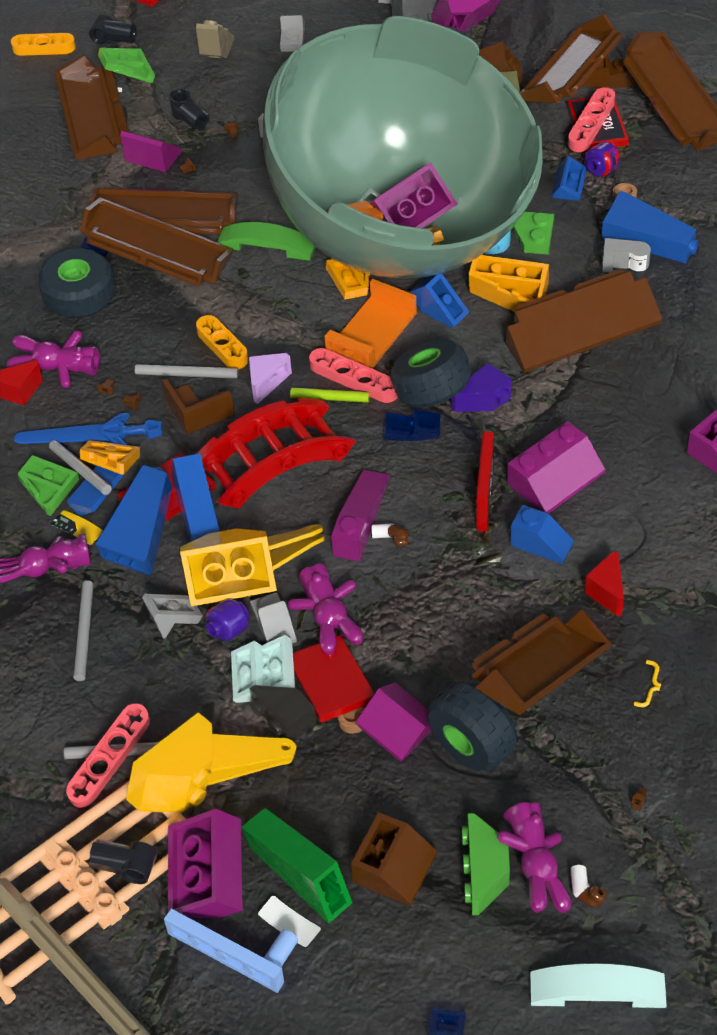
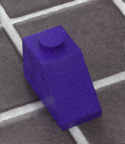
M487 363L470 377L469 383H467L464 390L451 398L452 410L455 412L494 411L510 399L511 378Z

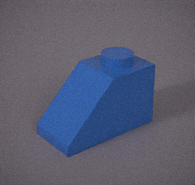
M443 274L423 278L409 292L416 295V303L424 314L451 328L455 327L469 313Z
M522 505L511 524V546L557 563H564L574 545V540L548 513Z

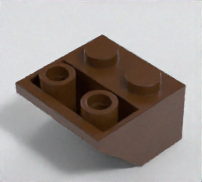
M378 812L351 862L352 883L411 906L437 855V850L407 823Z

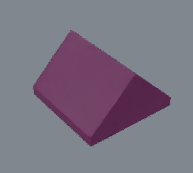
M121 131L120 134L125 161L166 173L182 152V148L125 131Z
M395 682L379 688L356 721V725L400 762L432 731L428 724L429 710Z

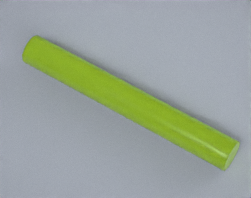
M291 388L290 397L369 403L370 392Z

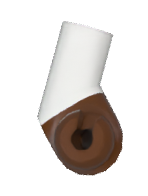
M393 523L372 525V539L394 537L395 546H407L409 544L408 536L410 534L407 529Z
M572 866L570 872L573 895L589 907L601 906L607 895L604 888L600 887L598 889L597 885L591 886L588 884L585 866Z

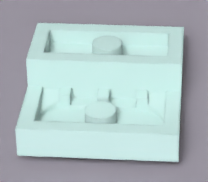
M283 635L262 646L256 641H252L231 651L233 701L236 703L266 699L295 689L292 639L288 636Z

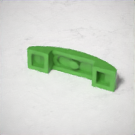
M243 222L223 227L217 243L239 251L243 244L286 250L287 258L308 261L311 260L316 248L299 231L263 222Z

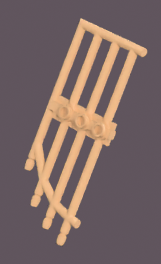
M129 781L0 874V879L7 878L11 882L37 862L41 861L50 872L21 894L27 901L31 902L58 881L68 890V894L41 913V916L48 923L52 922L77 902L80 903L89 914L60 935L68 945L97 923L103 929L109 925H114L122 918V915L129 911V907L125 902L168 870L167 854L153 865L146 884L128 883L115 893L105 881L116 873L103 870L95 872L85 862L90 858L92 844L97 839L112 842L152 812L135 809L78 852L67 843L70 838L123 801L127 796ZM162 812L168 819L140 839L139 842H145L152 846L168 835V825L180 822L186 818L181 813ZM3 907L0 908V924L11 917ZM19 929L0 943V960L30 938L22 929ZM39 950L5 977L0 968V997L5 1004L11 1003L16 997L11 988L49 960L42 950Z

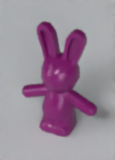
M74 331L62 348L50 341L39 343L27 336L17 335L12 340L14 346L19 350L30 352L32 355L14 356L7 361L6 365L9 368L37 360L39 368L42 370L51 371L58 368L61 386L68 388L71 385L69 371L75 373L82 372L93 377L97 375L100 353L94 346L76 347L82 338L80 331Z
M80 534L74 540H64L63 537L57 536L48 549L42 546H32L24 550L20 557L0 558V583H6L21 576L40 577L47 573L49 568H54L57 572L64 574L68 568L75 570L79 566H90L91 562L86 535Z
M316 564L312 567L304 568L300 572L299 582L306 591L308 598L291 599L288 601V608L290 610H314L315 622L320 627V645L325 654L330 655L336 649L334 632L336 628L342 631L350 643L354 645L361 644L363 642V633L347 617L346 607L340 601L355 589L356 583L353 580H348L334 590L328 570L324 564Z
M523 802L512 806L503 814L504 819L512 827V833L500 831L497 839L500 843L523 852L520 867L522 873L529 880L532 910L539 913L545 909L547 905V887L556 909L562 913L568 911L571 908V899L557 876V859L548 850L561 842V835L558 832H552L545 836L539 803Z

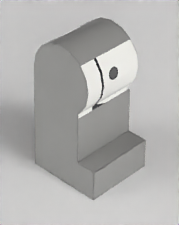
M605 238L602 272H612L613 268H630L634 271L646 270L650 262V246L641 241Z

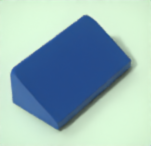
M567 156L557 168L551 197L578 201L582 193L587 170L586 166Z
M96 466L92 470L112 487V490L124 475L100 466ZM85 479L71 495L67 503L79 516L95 512L108 495L102 494Z

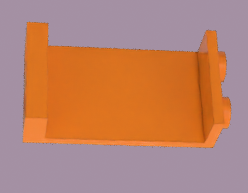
M375 279L370 281V298L341 333L329 330L325 335L326 349L372 369L417 314L416 295Z

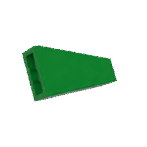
M264 808L241 827L249 847L326 922L330 923L352 904L337 861L269 810Z

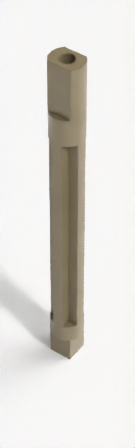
M7 878L0 879V905L118 1035H151Z

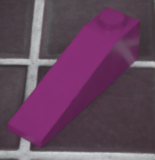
M368 470L362 471L338 516L332 532L333 557L361 561L372 525L376 519L390 479L389 474Z

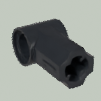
M99 15L89 31V36L92 41L98 44H104L107 40L133 44L136 26L132 23L113 21L107 15Z
M181 88L175 89L170 93L172 116L176 119L184 120L193 129L198 131L204 129L209 122V114L190 99L189 91Z
M97 839L96 842H93L90 850L89 867L121 874L126 881L142 885L148 882L158 852L152 845L145 842L137 841L128 846Z

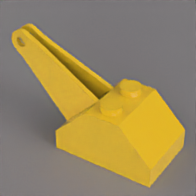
M319 524L310 525L295 531L267 537L266 531L231 529L209 533L181 546L180 553L191 606L223 601L228 598L235 599L277 591L273 571L316 544L325 540L324 534H318L323 531V526Z
M197 713L133 762L126 800L138 811L184 813L192 805L196 807L205 799L207 795L206 787L208 785L291 763L296 752V744L288 738L212 734V723L200 713Z

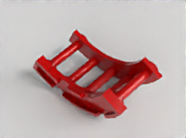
M299 398L294 403L287 404L285 401H279L242 416L228 425L229 431L218 439L214 436L197 454L200 453L204 471L215 473L226 489L225 493L218 500L220 505L240 509L246 500L261 486L289 469L314 461L333 460L341 462L356 441L354 438L336 436L323 420V416L330 408L325 401ZM304 426L316 427L323 437L312 438ZM291 427L301 442L284 447L273 431ZM263 435L275 453L258 463L245 444ZM237 452L249 470L234 482L222 464L233 453Z

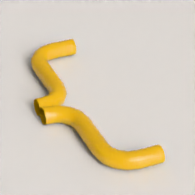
M647 660L646 664L655 667L652 682L655 686L648 691L644 703L634 702V706H648L653 692L660 690L661 683L657 682L659 666L654 661Z

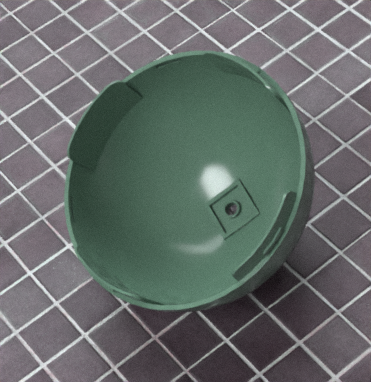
M392 16L384 20L383 24L345 27L316 37L299 49H296L282 64L271 83L263 116L265 162L272 187L288 218L302 235L325 255L351 269L374 276L397 279L428 277L451 271L477 259L495 246L521 218L537 190L541 177L543 162L541 129L539 125H536L532 113L516 88L493 65L479 56V47L473 40L436 23L404 16ZM430 162L457 202L455 207L424 228L407 227L385 222L347 205L361 201L372 202ZM437 225L443 234L444 240L440 241V245L432 246L434 234L427 228Z

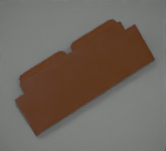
M606 13L578 25L519 94L524 101L558 103L562 97L572 98L621 40L622 33L617 32Z
M638 32L626 49L628 55L623 60V63L645 95L651 100L654 108L682 146L692 143L697 151L717 144V105L664 32Z
M82 54L54 72L74 156L78 160L118 152L116 145L122 144L121 131L129 132L123 106L119 102L115 103L120 95L113 71L106 70L102 66L95 68L85 54Z
M95 188L89 199V204H92L101 197L194 234L220 235L223 227L235 224L238 193Z
M101 197L85 208L80 232L88 234L86 243L198 287L203 280L216 283L234 250Z
M617 270L577 284L572 292L567 293L560 290L518 305L515 308L514 317L516 324L508 326L505 342L523 373L661 324L662 317L646 277L634 281L631 271Z
M580 610L565 625L557 616L550 619L547 615L541 614L512 634L511 638L515 643L514 645L509 640L504 639L477 657L472 662V666L476 671L472 677L481 682L475 687L477 690L521 715L607 651L612 644L583 610Z

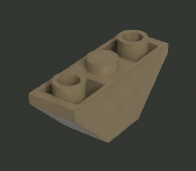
M204 20V24L196 23L199 54L208 58L227 59L234 41V35L228 32L227 28H223V25L217 24L216 21Z

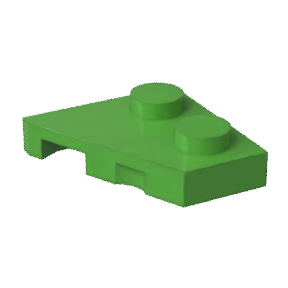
M99 49L98 57L106 70L153 83L155 74L141 49Z
M523 213L513 228L516 238L520 240V246L524 253L549 255L554 214Z
M33 455L18 472L19 481L49 516L54 513L79 480L78 472Z

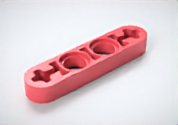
M604 87L594 92L569 133L568 147L570 150L583 152L589 148L614 107L615 92L612 89ZM593 111H598V112H601V113H600V114H594V113H591V112H593ZM583 125H591V126H593V127H592V128H585V127H582V126H583Z
M324 348L315 349L309 355L311 370L321 376L355 391L370 392V397L380 402L390 403L398 398L391 378L386 374ZM339 368L349 369L347 373H338L336 370ZM362 377H368L372 379L368 383H361L358 381Z
M131 704L123 709L70 780L66 793L74 806L85 808L95 801L148 729L150 717L143 705ZM140 714L142 721L140 723L135 721L131 725L129 717L131 715L136 717ZM128 728H129L130 731H131V734H132L131 736H130L129 733L126 731ZM114 737H124L126 744L122 749L114 750L109 747L110 741ZM97 761L108 763L107 770L102 774H94L91 771L93 764ZM85 775H88L96 784L94 785L91 781L88 783ZM86 786L85 789L88 794L86 796L80 795L77 798L75 790L77 788L82 790Z

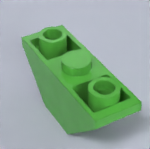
M474 813L468 814V826H462V844L469 845V854H463L464 874H470L471 883H465V903H472V915H479L509 886L510 865L508 846L500 843L497 839L498 832Z

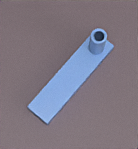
M173 909L164 918L168 934L276 993L284 984L282 965L298 942V938L292 932L283 929L263 958Z

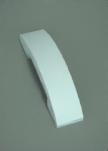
M573 964L548 967L530 972L531 1006H565V1001L632 1002V1007L666 1008L665 975L654 970L614 964Z

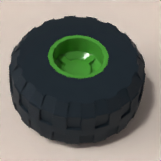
M70 248L58 252L45 262L38 275L39 289L44 304L52 312L67 318H82L101 311L112 299L115 290L111 265L104 256L91 249Z
M434 339L414 346L400 355L393 364L390 378L399 399L403 403L416 408L431 407L446 402L464 390L467 383H469L472 368L460 344L450 339Z
M464 681L451 683L435 697L429 706L428 724L433 731V735L442 747L454 759L464 764V766L475 769V771L497 768L515 748L517 730L515 729L513 719L509 716L504 706L475 688L477 685L474 683H465Z

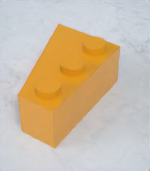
M485 255L479 256L471 263L469 271L470 293L515 312V308L518 305L546 296L549 264Z

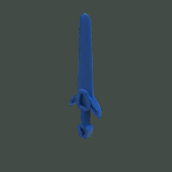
M120 413L104 424L19 432L14 436V441L18 444L50 443L53 440L59 443L88 442L91 440L127 445L123 441L127 435L132 436L133 434L135 436L136 434L137 436L144 434L148 439L162 436L163 428L161 421L147 420L143 426H124L130 415L129 413Z

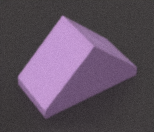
M281 353L249 357L254 402L258 404L292 374L290 355Z

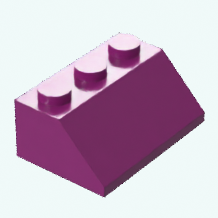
M430 162L370 202L373 208H377L383 213L382 221L401 226L424 228L455 207L457 202Z
M567 421L508 463L507 484L539 511L549 514L603 475L605 468L589 438Z
M214 809L168 825V912L173 909L190 919L221 918L243 911L240 818Z

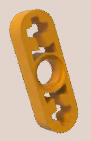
M70 33L20 34L11 39L13 53L20 56L69 54L76 48L74 36Z
M205 315L197 320L196 328L199 338L227 367L241 369L247 365L248 354L246 347L216 317ZM218 340H228V343L224 345L216 344Z

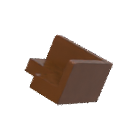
M168 379L162 380L165 401L187 435L235 415L232 395L229 391L224 393L221 391L198 400L188 384L174 390Z

